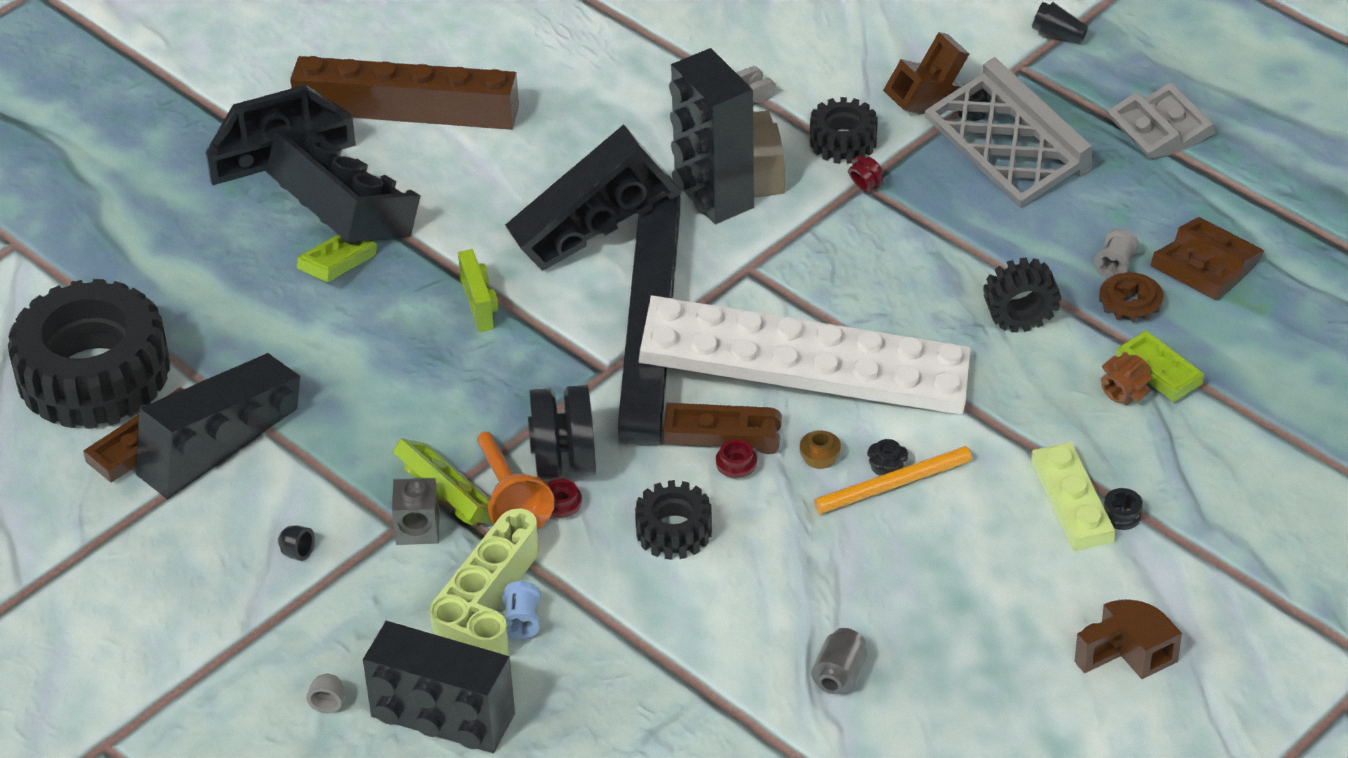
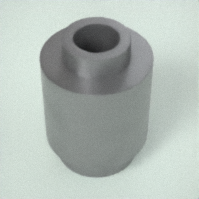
M839 628L826 638L811 671L813 680L823 691L830 694H845L852 690L867 657L866 641L863 636L855 630Z

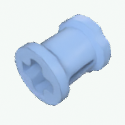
M524 581L511 582L505 586V590L502 593V601L506 605V613L503 616L506 619L507 633L510 638L528 639L539 632L540 620L536 615V607L541 600V591L533 583Z

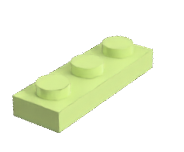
M1072 442L1032 450L1031 463L1073 551L1114 543L1115 529Z

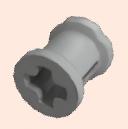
M1121 228L1111 229L1105 237L1104 249L1097 252L1094 258L1096 271L1107 279L1113 275L1127 272L1129 269L1128 260L1135 256L1138 251L1139 241L1137 237L1128 230Z

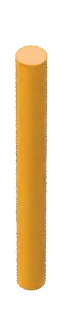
M963 446L814 499L815 508L821 515L972 461L971 452L967 446Z

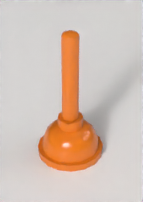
M490 432L480 433L477 442L499 481L488 503V516L493 525L506 511L521 508L534 514L537 530L540 529L550 519L554 510V495L550 487L539 477L521 473L513 474L493 435Z

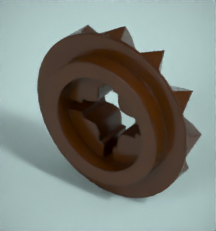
M1133 272L1119 273L1109 277L1103 282L1099 291V302L1103 303L1104 312L1114 313L1116 320L1123 317L1130 318L1132 323H1134L1137 317L1149 320L1152 313H1159L1164 298L1161 286L1154 279ZM1138 293V299L1131 300V302L1124 300L1130 299L1132 296L1134 297L1135 294Z

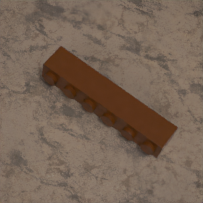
M298 56L290 78L291 88L307 85L350 112L352 118L513 130L519 108L517 72Z

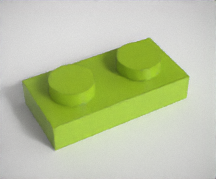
M473 249L459 251L460 281L478 333L493 330L492 313L498 312L499 308L495 290H487L486 287L489 286L485 263L478 264Z

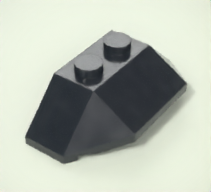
M307 85L233 104L205 152L212 186L267 171L275 131L307 129L342 150L356 146L351 113Z

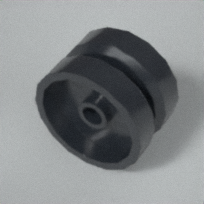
M588 385L566 387L563 392L564 413H557L556 397L551 388L529 390L531 416L527 417L531 454H535L537 477L542 480L560 477L562 473L561 452H568L570 471L575 477L596 475L594 434Z

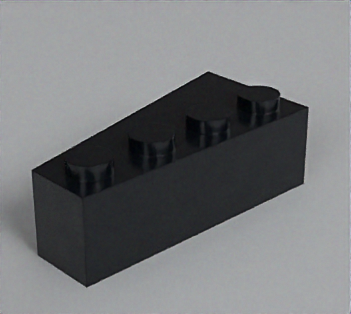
M623 124L507 222L505 226L520 249L543 271L585 248L587 240L598 234L606 236L619 229L617 224L636 213L640 217L653 210L652 204L666 196L671 200L682 194V192L664 168Z
M266 353L141 407L139 413L136 475L168 500L297 410L300 375L271 354Z

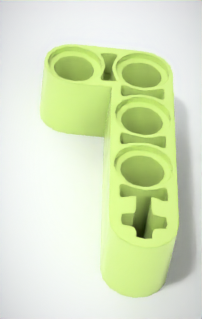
M519 508L506 511L500 516L430 606L432 634L509 656L506 619L496 610L503 602L502 593L505 590V586L511 582L519 581L539 554L537 522L533 513Z

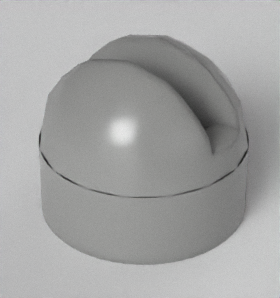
M328 673L317 676L311 683L307 694L308 704L313 709L322 713L338 711L341 708L345 695L342 681L336 675Z

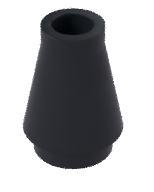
M1042 2L1032 23V29L1039 31L1038 35L1071 41L1077 44L1083 42L1089 24L1080 21L1055 2L1051 4Z

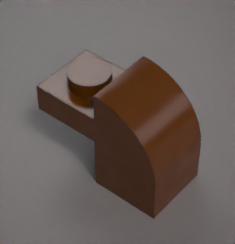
M938 32L921 63L900 59L883 91L904 111L925 114L926 109L961 88L954 80L970 53L949 34Z
M1130 599L1111 601L1103 605L1102 622L1092 623L1077 633L1074 662L1085 674L1121 656L1141 679H1144L1178 662L1182 632L1162 611L1148 603Z

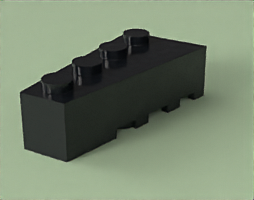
M307 129L275 131L266 172L279 183L280 187L297 198L301 205L307 207L319 217L322 223L334 230L343 241L350 244H361L362 241L410 237L412 235L421 197L420 194L411 189L406 190V193L395 188L397 181L387 175H382L378 178L368 173V164L358 158L353 159L341 156L342 149Z

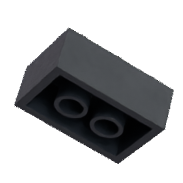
M386 620L363 658L371 717L385 724L400 725L419 731L429 737H440L460 743L469 749H480L494 754L515 715L510 656Z

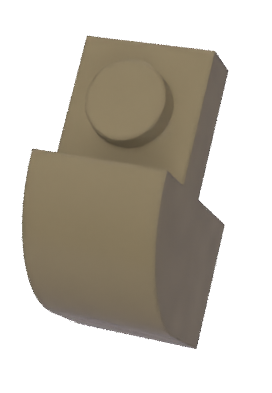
M769 110L753 111L754 198L785 193V166L777 122L773 123Z

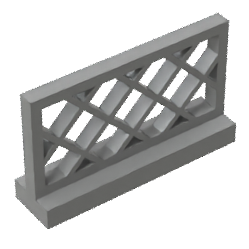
M996 57L983 64V73L925 110V118L1020 208H1023L1072 174L1076 173L1079 177H1082L1092 170V145ZM982 88L992 96L991 102L970 101V96ZM948 110L963 111L961 122L945 121L940 115ZM968 111L989 113L988 123L967 122ZM994 114H1011L1015 118V125L993 124ZM965 132L987 133L985 144L968 143L964 139ZM992 134L1013 135L1012 146L991 145ZM1018 135L1035 136L1040 141L1039 147L1017 146ZM989 155L1011 156L1009 167L993 166L988 162ZM1016 156L1038 158L1036 169L1015 167ZM1043 158L1060 159L1065 164L1057 170L1041 169ZM1013 177L1035 179L1034 185L1022 193L1012 184Z

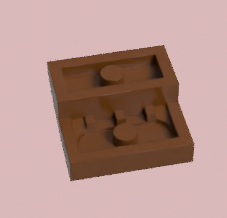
M1197 217L1178 228L1174 242L1154 252L1150 266L1217 300L1237 285L1262 258L1264 250L1201 217Z

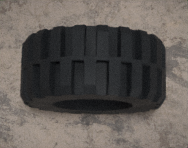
M93 279L90 283H83L82 280L72 281L70 286L63 288L58 285L49 289L48 294L44 297L38 295L31 300L30 308H23L10 329L8 352L19 395L32 412L37 415L40 414L41 418L53 424L56 421H60L64 427L75 428L76 425H84L86 429L98 428L97 424L108 422L109 426L119 423L120 418L126 415L131 418L140 412L142 405L150 404L158 396L157 391L163 389L168 379L170 357L162 316L159 314L154 302L146 298L145 294L134 287L129 290V287L121 282L114 281L113 284H109L104 279ZM88 349H110L93 357L69 358L78 352Z

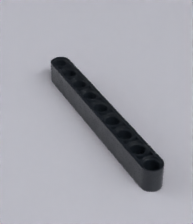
M681 194L671 200L668 196L652 204L653 210L640 217L638 216L618 416L619 444H661L667 367L639 363V355L651 295L673 299Z

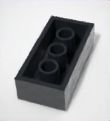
M712 48L672 63L671 82L669 83V90L672 96L670 120L673 126L671 150L674 155L672 179L677 187L680 188V191H684L693 201L696 209L700 213H705L716 225L754 208L753 89Z

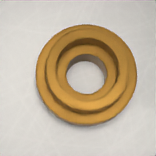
M817 430L803 436L800 441L799 450L807 465L816 469H824L832 466L840 456L841 442L835 434Z

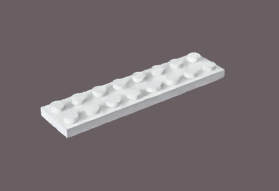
M651 295L640 348L639 363L963 415L966 402L970 347Z

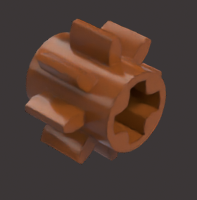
M1124 352L1120 357L1114 355L1102 365L1106 374L1100 378L1101 386L1104 393L1111 400L1118 403L1124 402L1125 405H1128L1133 400L1139 402L1151 391L1146 385L1152 379L1151 370L1146 361L1137 355L1129 356L1127 352Z

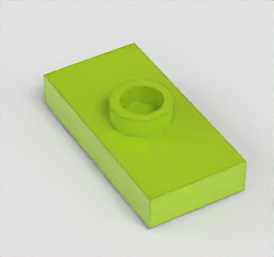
M336 235L298 256L297 269L328 283L376 255L377 243L368 240L362 241L361 244H350L343 241L339 235Z
M1147 330L1117 348V357L1127 352L1129 356L1137 355L1145 360L1150 367L1152 376L1148 383L1172 402L1177 401L1203 384V372Z

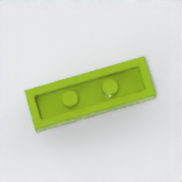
M400 438L393 453L405 463L403 468L406 472L416 478H436L438 499L449 502L456 508L455 515L462 521L474 526L478 522L493 525L488 516V503L490 501L488 496L427 443Z

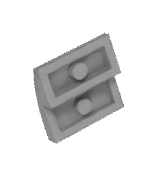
M1172 82L1146 98L1137 91L1107 110V114L1112 121L1150 159L1174 154L1216 134L1214 124Z

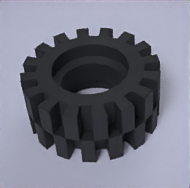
M840 97V102H835L834 98L828 99V105L821 102L817 105V109H813L811 112L810 147L814 148V153L817 156L822 153L823 160L828 161L833 157L834 163L840 164L841 159H846L847 164H850L856 156L865 157V154L870 156L873 153V148L877 146L878 117H876L875 110H870V105L866 102L859 105V99L853 98L852 102H847V97Z
M1027 257L1020 258L1019 264L1016 265L1013 260L1007 261L1008 268L1003 269L1001 266L995 268L997 276L989 274L986 279L988 284L983 286V295L996 325L999 324V327L1003 330L1009 327L1011 332L1018 333L1019 327H1023L1024 332L1031 331L1030 325L1034 323L1038 328L1043 326V318L1050 321L1054 317L1052 310H1059L1061 294L1053 273L1045 262L1041 264L1039 259L1033 258L1029 264ZM1032 291L1025 297L1019 299H1012L1020 293Z
M669 480L668 487L663 488L661 482L654 484V492L647 488L643 491V498L638 497L636 501V537L638 541H641V547L645 551L651 547V555L658 557L661 552H664L665 559L672 560L673 553H679V558L684 559L687 558L688 550L695 555L700 552V545L706 547L709 543V537L712 536V507L709 504L708 495L706 493L702 495V489L698 486L690 490L689 482L682 481L681 487H676L675 480ZM668 516H681L688 519L678 524H667L659 521Z

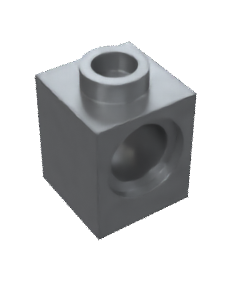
M436 478L393 479L392 517L396 545L439 544L440 510Z

